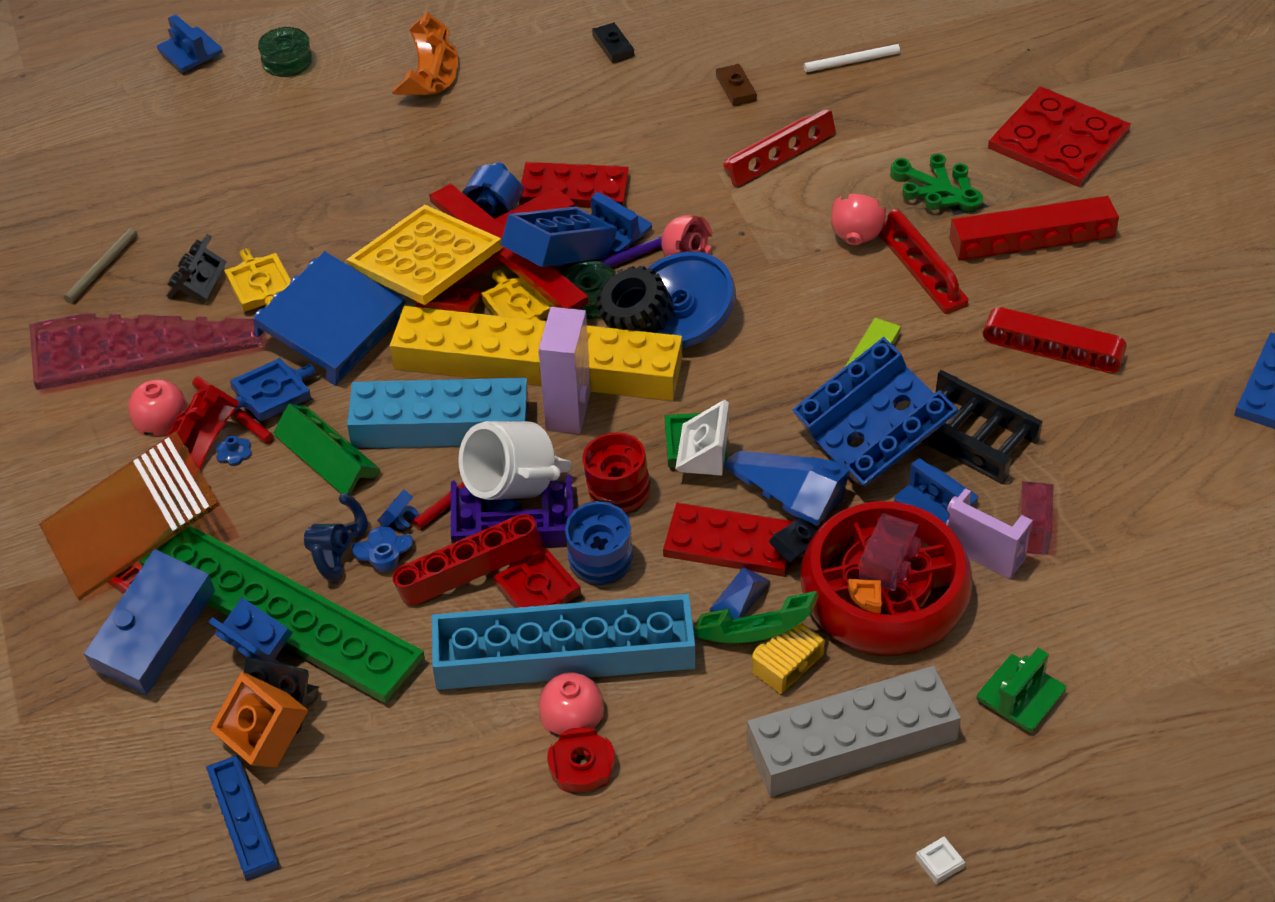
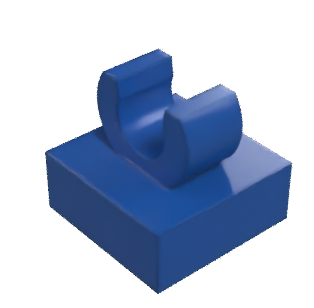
M403 489L377 521L386 527L394 521L398 529L405 531L410 524L403 518V515H407L413 520L419 514L414 507L406 506L413 496Z

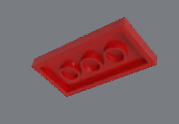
M525 162L521 184L524 186V192L519 204H524L557 187L575 203V207L591 208V197L597 192L612 198L615 202L624 206L629 167Z
M676 502L663 547V557L734 569L745 567L753 572L785 577L788 561L768 541L775 533L795 521Z

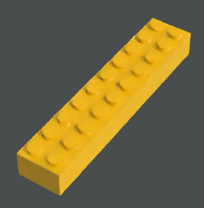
M404 306L390 343L393 368L395 370L474 379L527 378L528 385L542 386L539 346L546 321ZM587 326L591 392L673 401L682 364V336Z

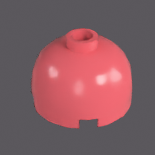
M849 194L848 199L841 200L840 196L836 198L832 205L831 225L835 233L851 245L866 243L875 239L882 231L886 208L884 206L883 209L879 207V201L867 195Z
M682 215L671 220L665 227L661 237L664 256L667 257L672 254L690 251L710 255L712 246L708 245V236L712 237V230L704 217Z
M163 379L146 381L137 386L132 392L128 403V412L133 427L140 434L145 435L144 432L153 433L154 437L167 435L179 414L187 408L182 391L172 382Z
M575 672L563 673L551 679L543 687L539 697V717L544 729L550 734L552 731L559 735L569 729L579 727L596 730V725L604 717L603 697L596 683L585 675Z

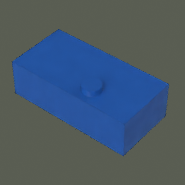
M578 207L512 213L508 215L500 245L541 267L564 266L567 263L608 258L617 227Z
M154 549L84 652L91 668L147 696L215 592L209 574Z

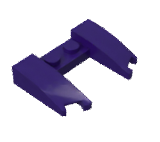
M568 474L566 476L565 483L550 480L547 488L542 492L543 509L482 512V498L474 496L466 486L459 489L455 480L451 481V544L517 515L529 514L535 519L546 548L567 547L565 526L567 519L573 513L571 475Z

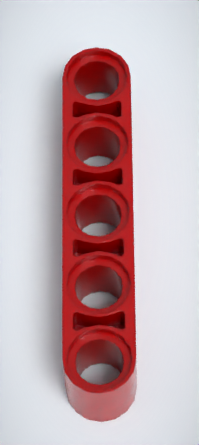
M1003 307L991 310L982 332L984 339L994 345L1106 373H1114L1120 369L1127 348L1125 340L1114 334Z
M520 514L400 566L393 573L392 581L404 603L408 605L420 604L536 553L542 547L543 538L535 519L529 514Z

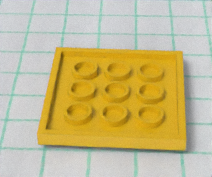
M424 204L346 260L350 267L372 280L426 305L490 258L503 246L500 245L501 238Z

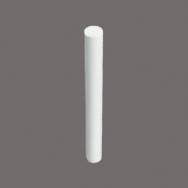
M898 44L807 62L804 63V71L809 73L900 54V47Z

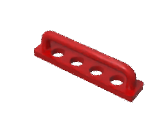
M825 109L814 116L803 117L728 157L724 161L723 166L730 173L732 184L741 186L834 135L836 130L832 111ZM814 126L815 134L809 138V129ZM795 136L796 143L794 147L790 149L789 140L791 139V137ZM775 146L776 154L772 159H769V151ZM755 157L756 165L752 170H749V162Z
M899 209L890 210L882 231L878 234L944 314L967 307L969 299L959 288L954 272ZM903 237L907 240L904 242L895 241L894 238ZM915 253L921 257L914 259L907 255ZM930 270L935 274L929 276L923 274L922 271ZM939 287H945L948 289V292L941 293L938 292L936 289Z

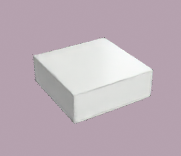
M945 836L916 852L915 859L936 885L965 868V861Z

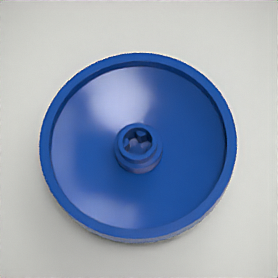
M680 252L664 257L647 268L653 269L656 274L660 275L674 305V311L671 312V320L666 321V328L664 330L660 329L658 333L682 336V349L696 345L711 337L729 318L735 305L736 287L728 268L718 258L702 252Z

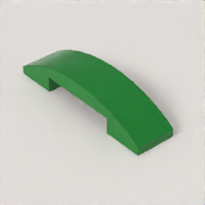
M817 591L788 596L781 610L733 619L729 608L700 614L693 627L694 636L723 643H748L769 639L791 630L804 621L811 614L819 596Z

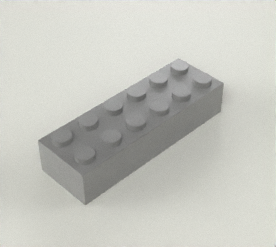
M930 666L748 720L747 745L769 796L772 797L957 741L961 717L935 667Z

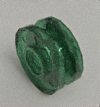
M275 28L262 35L258 41L261 65L271 75L278 77L294 76L308 69L312 63L309 37L299 28Z
M598 261L580 262L569 267L562 275L588 296V304L578 310H586V319L601 318L596 306V302H598L596 298L597 293L601 292V285L608 282L607 278L611 275H616V272L609 265Z

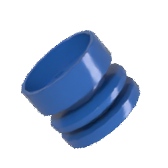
M607 502L587 503L575 509L567 519L565 526L568 560L572 572L580 580L595 585L614 583L624 577L631 568L633 560L631 526L628 516L621 508Z

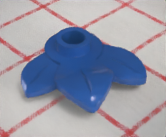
M380 526L369 533L368 541L354 543L351 548L358 560L370 561L378 571H389L398 565L400 555L411 549L413 539L411 535L396 537L395 531L392 528Z

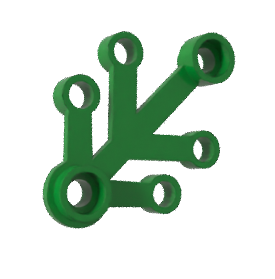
M936 153L930 157L929 166L934 170L936 178L912 168L910 162L905 158H898L891 164L890 177L893 180L904 182L911 178L927 185L918 187L916 183L907 182L903 185L902 196L908 200L926 196L925 207L930 210L958 205L965 212H974L983 203L982 193L970 185L968 180L969 167L966 164L958 163L953 166L952 177L958 181L960 188L951 185L945 170L946 157L942 154ZM940 194H947V195H950V196L941 197Z

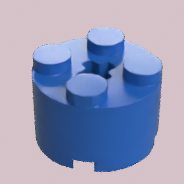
M495 162L493 165L488 164L478 167L462 193L495 219L516 208L524 192V186L508 171L504 164Z

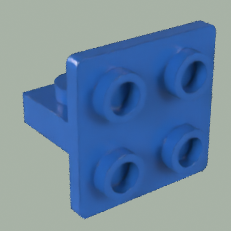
M177 14L168 18L170 25L168 32L171 39L157 45L158 51L181 72L190 70L194 66L223 53L222 47L198 26L191 28Z
M600 192L591 197L592 215L617 227L611 253L618 254L625 251L652 229L651 222L615 202L612 198H608Z
M918 458L911 464L909 485L894 497V502L921 508L938 517L946 524L949 519L947 507L954 496L959 497L966 487L937 467L929 465ZM971 491L969 505L973 506L978 501V495Z
M244 598L240 599L224 623L219 622L213 617L209 621L210 624L218 629L215 632L216 636L238 649L246 657L252 656L277 663L280 662L275 660V657L293 633Z

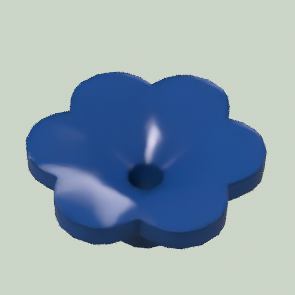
M228 436L224 442H220L216 446L218 462L236 466L242 460L249 459L251 457L250 441L245 438L239 439L237 436Z

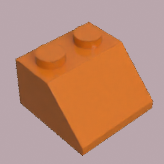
M241 672L209 730L250 765L278 767L309 710L288 693L247 673Z

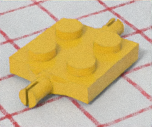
M245 248V252L243 249L239 252L243 262L238 266L224 270L226 279L243 312L263 305L267 306L275 294L282 292L291 282L276 253L265 257L253 258L250 249Z
M498 270V273L494 271L492 274V278L497 282V285L481 293L482 301L495 316L543 320L548 318L550 307H555L521 277L508 279L502 270Z

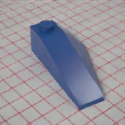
M736 451L723 465L726 470L748 485H758L763 489L762 495L768 499L775 497L783 503L782 509L815 525H818L843 500L849 475V469L840 466L832 460L748 451Z

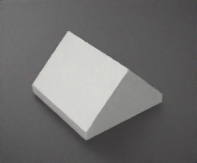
M724 399L683 423L676 470L679 472L722 476L729 427L728 401Z

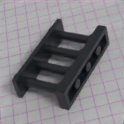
M940 370L937 376L936 392L940 391L948 400L962 407L948 423H944L924 439L922 443L1003 484L1009 476L1012 458L1009 455L1023 439L1037 444L1040 439L1043 421L960 380L956 376ZM973 412L987 419L973 436L958 430ZM999 425L1013 433L999 450H996L983 442Z

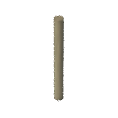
M129 228L64 295L65 301L72 304L138 235L137 231Z

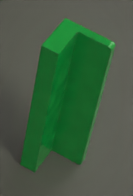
M288 404L273 432L278 439L341 494L346 493L350 495L360 477L375 479L380 471L376 464L309 407Z

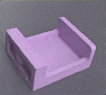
M965 488L959 497L954 496L947 507L949 519L946 525L960 539L969 559L1011 579L1026 559L1033 520L1021 515L1012 527L970 506L971 491Z

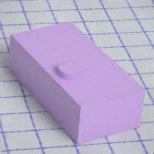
M550 307L539 346L546 431L580 434L591 394L586 310Z

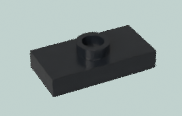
M615 22L592 29L593 37L612 63L635 56L634 48Z
M799 518L775 533L768 542L789 563H792L804 555L810 540L818 529L812 523Z

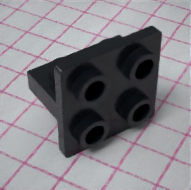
M206 234L202 241L196 239L188 251L189 254L185 253L177 265L179 267L178 272L175 271L167 283L171 287L166 295L168 298L171 299L180 290L201 304L207 300L227 261L206 249L212 236Z
M252 656L245 660L244 673L288 693L304 707L317 699L319 686L308 684V670ZM301 723V725H300L298 731L296 732V734L301 731V729H302V723Z

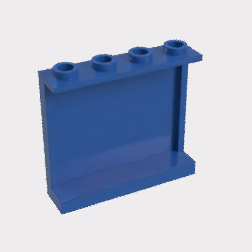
M324 251L317 259H312L300 275L294 276L290 284L282 292L276 293L272 301L264 309L262 308L257 311L253 319L254 336L258 338L266 332L325 368L326 380L336 386L398 323L405 306V299Z

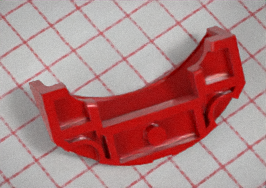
M212 384L199 389L192 396L189 406L184 412L179 414L165 439L169 437L196 484L204 460L213 442L239 405L238 400ZM164 441L163 447L195 499L194 490ZM159 451L158 457L184 502L190 503ZM154 462L153 467L171 498L176 499L156 462ZM153 479L152 484L155 487L158 495L164 496L160 488L158 487L156 481Z

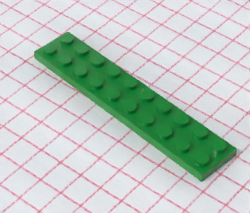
M177 522L175 530L170 529L139 559L140 565L143 566L153 550L156 549L209 574L215 592L207 605L229 616L240 599L244 598L293 632L283 646L284 648L385 704L425 659L423 650L186 522L182 525Z

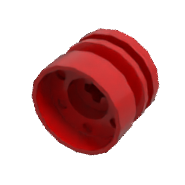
M620 432L600 435L590 441L584 449L582 463L591 502L611 503L621 508L624 513L633 511L641 506L649 497L651 489L646 452L643 444L635 436Z

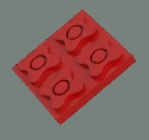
M1039 86L989 139L988 149L1080 188L1127 135L1131 123Z

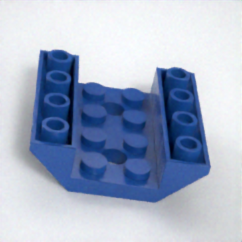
M884 336L792 409L795 416L817 445L832 461L849 469L848 478L853 483L862 487H866L959 412L940 391L934 394L906 366L902 354ZM901 401L911 402L905 410L895 409L896 405ZM861 437L864 439L860 446H850V442L854 438Z

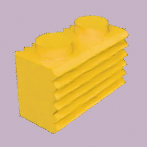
M800 623L791 630L773 637L766 645L762 643L755 649L752 655V673L759 680H763L769 687H772L774 691L782 694L824 655L825 639L803 623Z

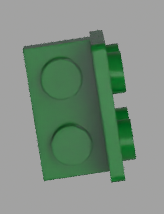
M1037 647L1030 657L1025 655L1021 659L1014 654H1010L977 693L976 699L1028 732H1033L1066 692V685L1045 673L1049 653Z

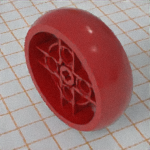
M875 501L855 505L827 520L810 540L803 556L800 571L802 593L813 591L818 593L819 597L811 614L819 626L841 644L859 652L877 656L907 655L938 643L962 619L972 593L970 561L963 544L951 528L938 517L921 508L893 501ZM848 550L841 566L825 569L835 557ZM848 579L881 580V613L867 611L852 600L848 591ZM949 585L948 590L940 599L921 609L927 602L933 588Z

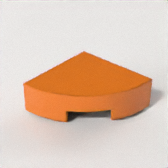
M848 579V591L852 600L867 611L881 613V580Z

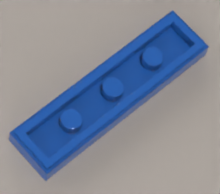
M236 755L206 766L245 880L247 881L278 869L277 860L239 756Z

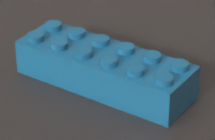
M527 378L352 382L347 422L350 442L356 448L461 446L465 434L476 424L485 421H528L529 396Z

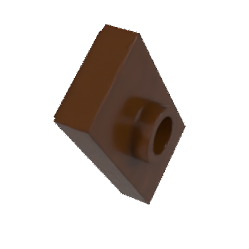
M740 64L716 69V77L733 106L757 99V93Z

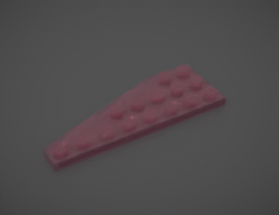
M83 313L29 324L33 378L36 390L264 346L262 335L258 338L254 336L253 319L225 318L221 321H207V317H196L195 321L182 320L181 316L138 315L137 318L130 319L121 318L120 314H110L109 318L96 317L95 313Z

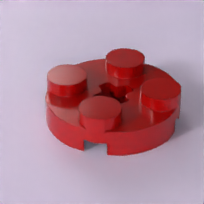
M586 727L569 729L559 735V740L553 746L551 744L548 749L549 772L562 791L586 792L598 787H604L610 782V776L615 767L614 748L610 740L606 736L604 739L602 736L597 735L596 730ZM577 755H584L585 759H590L585 764L573 762L577 760Z

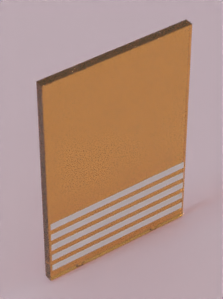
M175 431L46 518L39 525L68 583L71 585L76 597L81 600L220 506L212 492L211 486L208 485L190 455L188 447L184 445L179 434Z

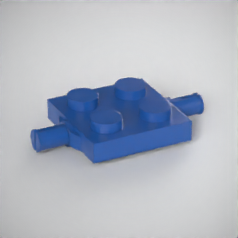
M278 358L230 380L231 389L238 396L234 398L239 401L236 410L245 407L261 422L285 411L288 404L298 405L311 399L310 390L302 380L316 374L314 366L310 363L296 370L287 366L281 358Z

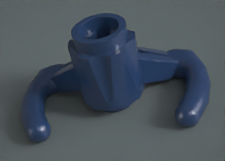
M346 493L340 494L339 502L351 510L354 515V522L347 524H313L304 533V545L307 550L311 551L317 570L324 579L332 584L338 583L343 577L341 557L349 546L350 540L355 536L364 535L368 528V520L361 504L354 497Z

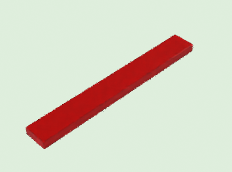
M450 183L429 195L430 202L443 213L497 236L502 240L505 227L453 184ZM505 247L493 254L555 307L578 310L588 304V296L552 266L541 267Z

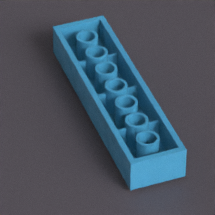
M689 594L432 614V665L436 690L550 681L560 674L572 672L589 678L695 669V640Z

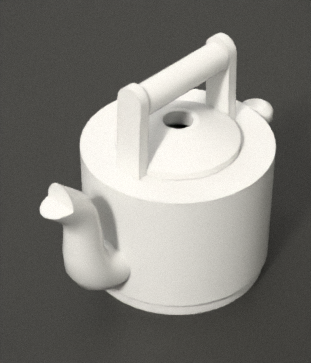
M485 421L476 424L465 434L459 450V471L464 485L474 496L485 500L530 499L537 497L547 488L550 480H557L560 473L569 472L572 468L571 461L554 456L551 440L545 430L538 424L528 421Z

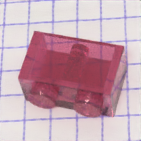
M1022 481L1018 503V519L1023 515L1033 520L1027 553L1048 554L1052 535L1054 484Z
M882 513L860 559L859 579L881 580V587L896 591L900 580L906 581L911 568L909 560L911 556L917 557L922 539L917 537L919 524Z

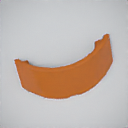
M426 12L410 26L409 30L417 50V72L412 69L407 72L405 79L393 89L392 93L394 95L437 94L449 87L456 78L458 54L456 47L452 46L448 40L450 32L446 25Z

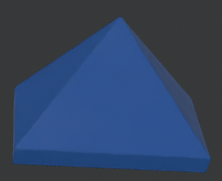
M743 567L710 607V612L729 608L733 619L744 617L770 585V580Z

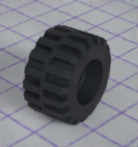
M630 266L627 270H618V274L609 276L607 278L608 282L601 285V292H598L596 297L598 300L596 306L608 328L658 333L660 329L664 330L666 328V321H670L672 318L671 312L674 311L673 300L660 275L656 274L651 268L646 269L645 266L635 268Z

